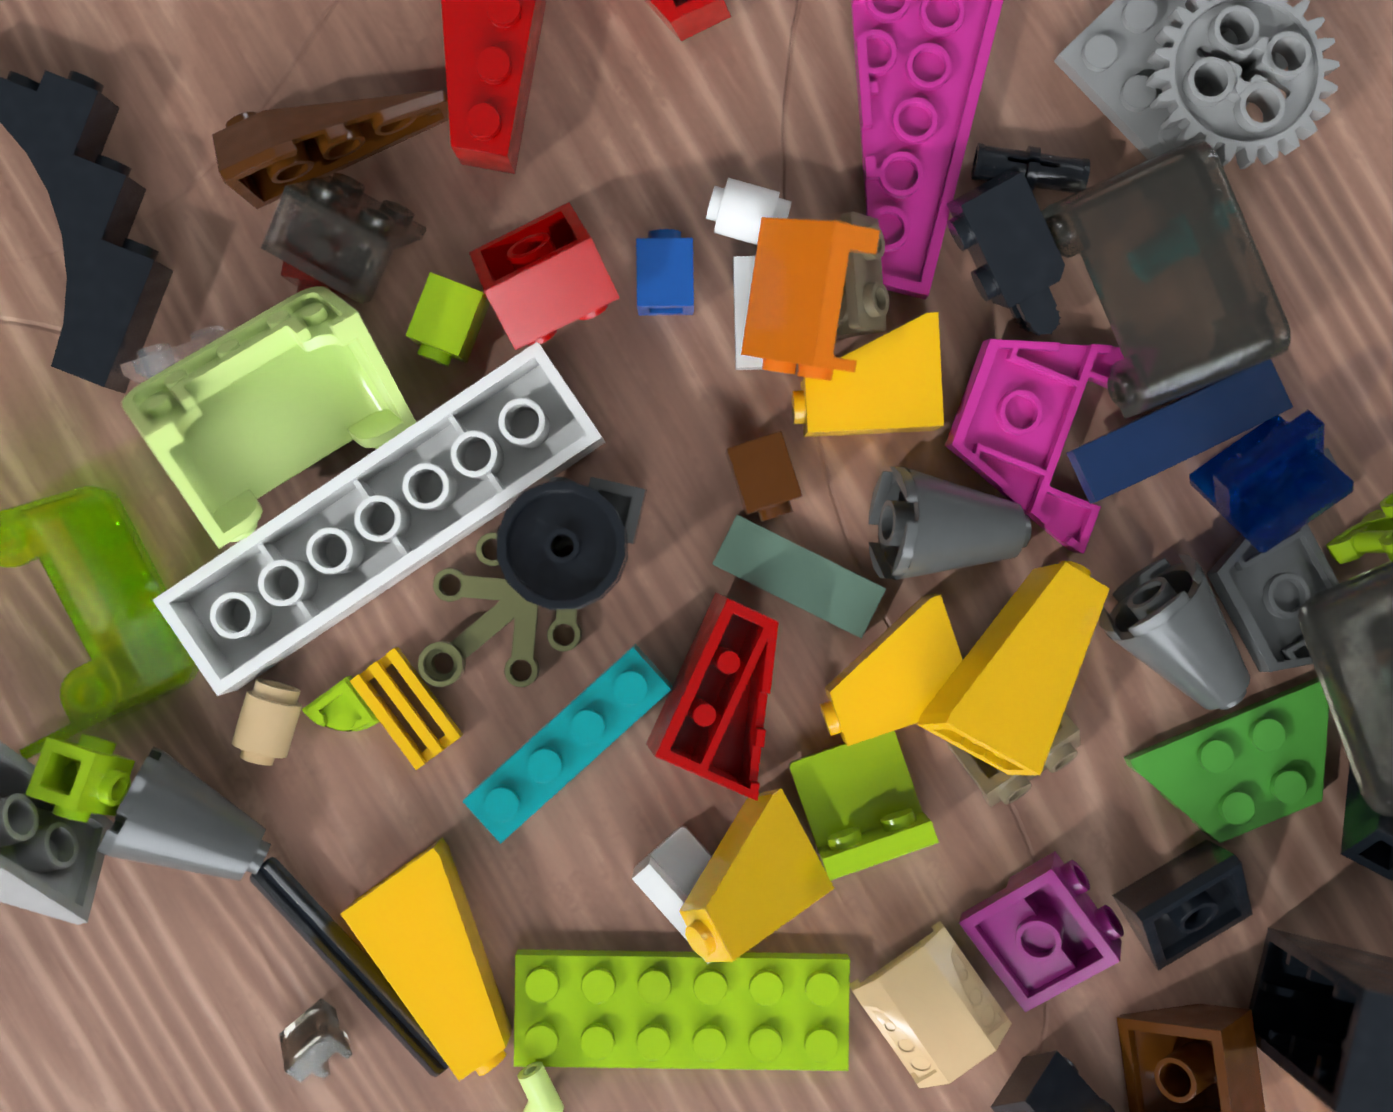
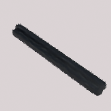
M271 857L265 860L257 874L250 875V882L431 1076L437 1077L448 1069L449 1066L380 969L277 858Z

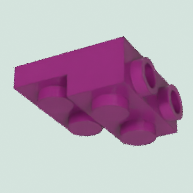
M1056 851L1009 877L1006 888L961 913L959 920L961 927L1024 1012L1037 1007L1120 962L1122 940L1120 937L1124 936V930L1118 917L1107 905L1100 908L1096 907L1086 893L1090 890V883L1082 868L1074 860L1064 863Z

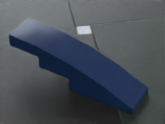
M1269 357L1213 384L1200 388L1164 407L1134 419L1066 454L1091 504L1225 442L1293 408V405Z

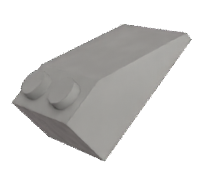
M0 741V902L77 925L87 923L105 856L97 852L105 833L112 827L113 822L104 815L92 813L88 823L67 819L52 813L55 804L25 795L36 766Z

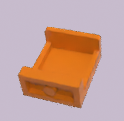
M761 217L741 355L763 358L762 370L796 374V367L799 364L797 376L832 381L834 370L855 372L856 360L834 356L849 252L877 254L880 230L838 221Z

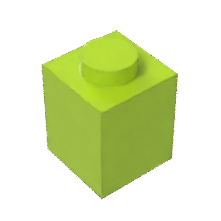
M430 272L405 336L415 344L420 345L417 354L421 357L448 367L452 358L467 363L490 302L483 292Z

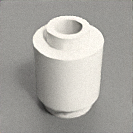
M728 178L725 188L714 186L706 219L716 222L714 233L757 245L761 217L788 218L792 201L779 198L780 192Z

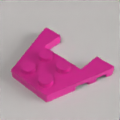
M1004 339L985 340L982 342L945 446L1009 501L1020 504L1028 517L1067 550L1084 554L1101 506L1093 503L1090 504L1088 501L1052 488L1050 482L1087 381L1129 398L1141 397L1158 350L1152 347L1133 348L1099 344L1075 345L1060 344V342Z

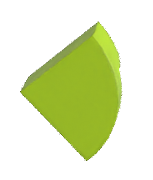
M351 675L341 680L302 709L305 715L316 724L338 731H361L380 722L351 684L350 680L353 679Z

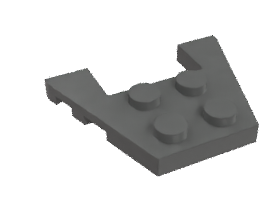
M1328 448L1315 451L1304 460L1207 573L1259 672L1279 671L1393 648V597L1357 617L1306 522V518L1352 492Z

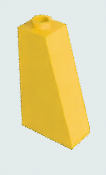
M1060 561L1058 564L1034 568L921 713L917 725L1008 775H1041L1110 588L1090 577L1091 571L1076 562Z
M442 837L352 901L341 913V916L456 1078L461 1081L473 1071H476L479 1076L488 1073L506 1057L507 1054L504 1049L507 1047L512 1028L450 848Z

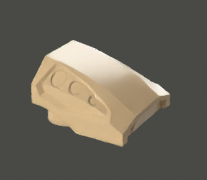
M941 921L931 927L933 929L932 933L862 982L856 979L849 984L862 1007L891 1045L919 1088L950 1084L994 1053L1012 1024Z

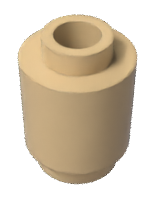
M256 679L253 690L246 692L231 742L233 746L241 749L239 756L241 759L254 764L271 766L275 758H286L288 756L302 709V704L298 702L300 689L278 681Z

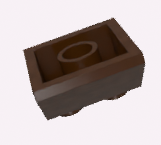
M1192 1004L1121 1014L1117 1017L1129 1112H1266L1251 1009Z

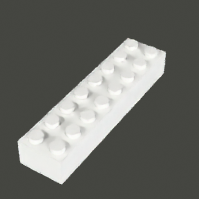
M535 342L273 518L248 537L242 539L157 596L153 601L216 695L219 696L237 691L508 509L523 492L548 482L551 477L557 476L606 442L538 342Z

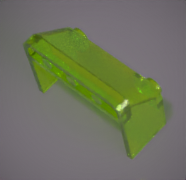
M82 486L0 510V566L6 568L21 567L39 558L91 661L69 672L61 684L60 701L71 723L20 749L22 757L26 760L40 756L46 737L75 743L79 741L81 734L91 735L186 686L196 677L199 668L154 603L153 599L167 589L121 500L115 493L106 488Z

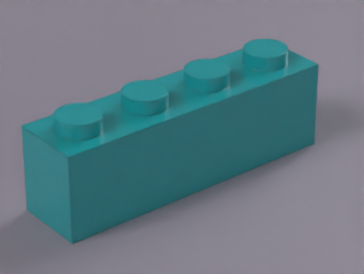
M634 644L474 788L462 802L501 844L672 689L671 682L643 651Z

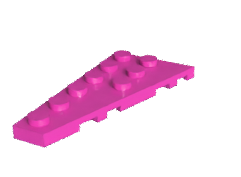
M851 0L866 216L878 219L879 227L884 236L885 251L881 258L883 284L889 291L924 300L929 296L950 214L947 203L951 202L954 198L1003 0Z

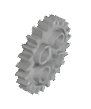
M1187 0L1185 2L1186 8L1178 6L1167 18L1170 26H1164L1154 38L1162 48H1156L1147 59L1148 63L1161 70L1154 72L1146 80V86L1162 89V94L1150 104L1151 109L1167 108L1170 113L1162 122L1160 128L1165 130L1177 125L1182 130L1175 146L1179 148L1192 139L1197 143L1194 159L1199 161L1213 150L1216 151V167L1222 168L1236 155L1239 168L1246 169L1255 162L1256 156L1263 165H1267L1278 158L1279 151L1286 156L1300 146L1299 139L1305 140L1318 130L1313 121L1320 120L1329 114L1331 110L1321 99L1328 98L1338 90V85L1324 79V77L1337 69L1340 64L1339 61L1323 58V52L1335 43L1334 38L1318 39L1315 34L1325 22L1324 17L1314 18L1308 22L1303 17L1309 6V0H1303L1294 7L1287 4L1288 0ZM1221 26L1227 27L1235 33L1238 45L1230 44L1224 40L1220 33ZM1198 49H1200V51H1201V53L1203 54L1204 58L1200 57V56L1197 54V50H1198ZM1272 51L1281 54L1288 63V71L1282 70L1275 65L1272 60ZM1194 77L1204 78L1210 83L1213 90L1212 97L1205 96L1197 90ZM1279 89L1283 90L1286 93V98H1284L1282 92ZM1246 102L1254 103L1260 108L1263 114L1262 123L1253 120L1246 111Z

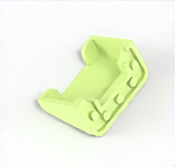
M323 286L304 289L142 382L133 388L122 401V408L218 548L223 547L229 542L240 541L255 531L258 520L263 512L257 500L261 496L352 440H355L362 447L378 449L416 423L358 311Z

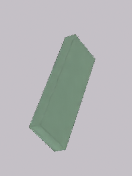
M739 515L735 516L712 565L861 639L886 591V588Z

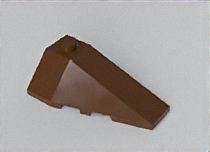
M443 90L263 110L259 113L244 112L228 120L225 129L212 134L218 170L225 184L253 207L259 209L448 121V98Z

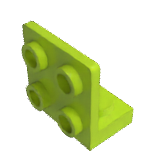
M895 731L850 746L842 743L789 763V768L823 867L830 881L939 843L932 821L922 811Z

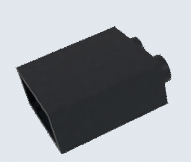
M1268 928L1249 1009L1252 1010L1257 1047L1333 1112H1393V958Z

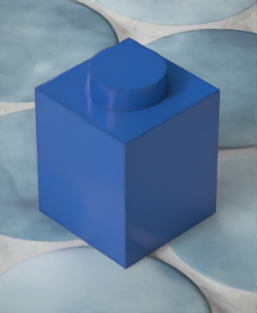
M674 229L652 230L648 232V238H636L637 309L639 316L694 315L693 238H682V232Z

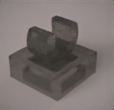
M322 998L279 1033L284 1070L300 1083L311 1073L318 1077L326 1078L330 1074L328 1059L336 1052L346 1059L352 1056L349 1037L344 1031L340 1030L336 1009Z

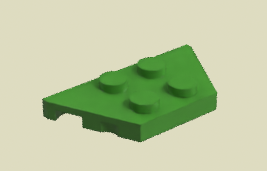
M1316 677L1125 756V762L1134 772L1139 773L1155 787L1173 806L1186 814L1211 839L1222 843L1323 801L1330 683L1328 678Z

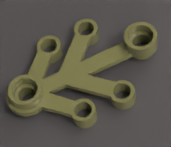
M487 533L477 542V557L485 565L499 566L497 560H490L484 553V546L487 541L497 539V533ZM558 536L552 543V548L557 550L555 555L561 557L566 547L574 546L573 540L569 536L566 539ZM455 568L440 571L434 578L433 589L441 600L453 602L465 597L498 600L499 602L452 642L438 641L425 647L418 659V670L421 677L428 684L436 687H444L456 682L465 671V659L515 618L511 658L505 664V677L510 684L516 687H526L532 684L537 679L540 671L539 663L534 657L539 605L526 601L507 583L506 579L469 576ZM449 574L458 577L461 583L459 592L453 596L446 594L442 589V581ZM578 609L556 610V621L549 626L547 631L548 642L554 649L565 652L572 650L579 644L582 631L577 623ZM568 624L573 628L575 637L571 644L562 645L557 642L554 632L558 625ZM441 652L449 654L453 659L454 665L449 673H442L435 667V658ZM522 659L530 663L532 674L529 679L519 680L513 675L512 666L516 660Z

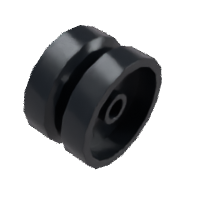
M573 481L545 482L523 492L505 511L497 532V561L507 583L526 601L549 610L582 609L603 599L620 581L628 561V534L617 510L595 489ZM558 536L564 539L569 536L573 540V551L567 557L561 558L555 555L557 550L552 548V543Z

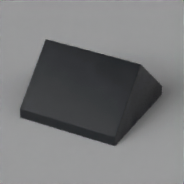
M1207 839L1112 895L1158 971L1253 915L1242 863L1235 854Z

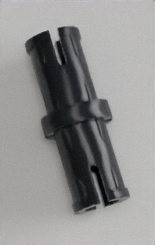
M978 143L972 164L971 179L989 181L1005 171H1023L1032 192L1034 188L1075 193L1082 196L1087 187L1091 163L1090 159L1086 158L1078 159L1043 154L1040 147L1028 146L1027 150L1023 151Z

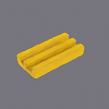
M394 647L385 656L375 661L365 671L350 680L351 684L415 770L419 769L464 735L399 647ZM392 664L445 735L439 740L386 671ZM376 678L425 744L426 750L423 752L420 750L370 683L372 679Z

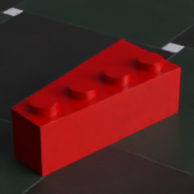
M441 0L451 148L461 165L511 174L516 173L547 0Z

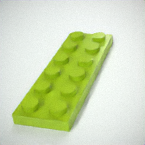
M518 949L515 954L514 1067H526L534 1062H542L544 1067L848 1071L850 958L848 954L745 952L733 962H710L707 964L696 952Z

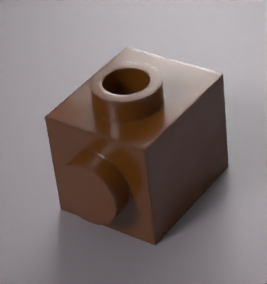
M782 431L726 449L725 453L745 515L758 512L760 520L763 522L793 512L790 501L802 497V493Z

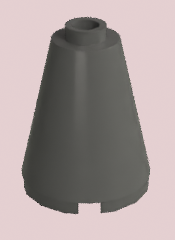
M890 467L892 472L883 471L878 478L872 495L868 524L878 525L879 543L869 542V554L873 568L880 578L899 580L1013 559L1019 555L1022 548H1025L1030 541V518L1024 514L1023 508L1016 502L906 467Z
M1187 554L1179 555L1183 563L1170 565L1165 558L1155 561L1136 572L1117 588L1112 595L1118 603L1110 614L1103 607L1099 617L1100 627L1109 638L1203 708L1208 710H1226L1234 707L1243 700L1247 693L1246 688L1250 683V674L1202 567L1194 558Z
M153 746L118 808L115 821L110 830L108 829L97 852L108 857L240 881L246 871L254 875L257 874L271 844L262 840L266 828L165 751Z

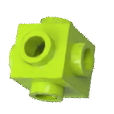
M81 734L78 743L46 737L25 795L55 804L53 814L79 822L88 823L91 813L116 816L119 805L130 788V775L135 760L113 754L117 743L99 737Z

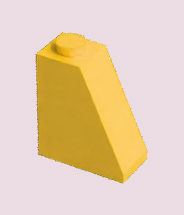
M926 313L840 357L856 360L855 372L834 370L832 381L804 377L801 381V390L792 391L793 424H803V437L935 431L943 427L944 412L939 313Z
M929 594L921 597L825 687L829 701L821 703L820 708L830 736L840 733L844 743L850 746L918 723L921 713L963 660L941 595Z
M782 788L759 793L758 801L751 798L746 799L679 910L687 926L685 929L686 938L692 949L699 956L703 957L705 962H733L835 889Z

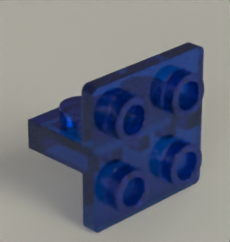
M1309 409L1291 422L1284 420L1280 415L1263 422L1189 475L1190 485L1261 553H1265L1354 490V481L1324 455L1325 423Z

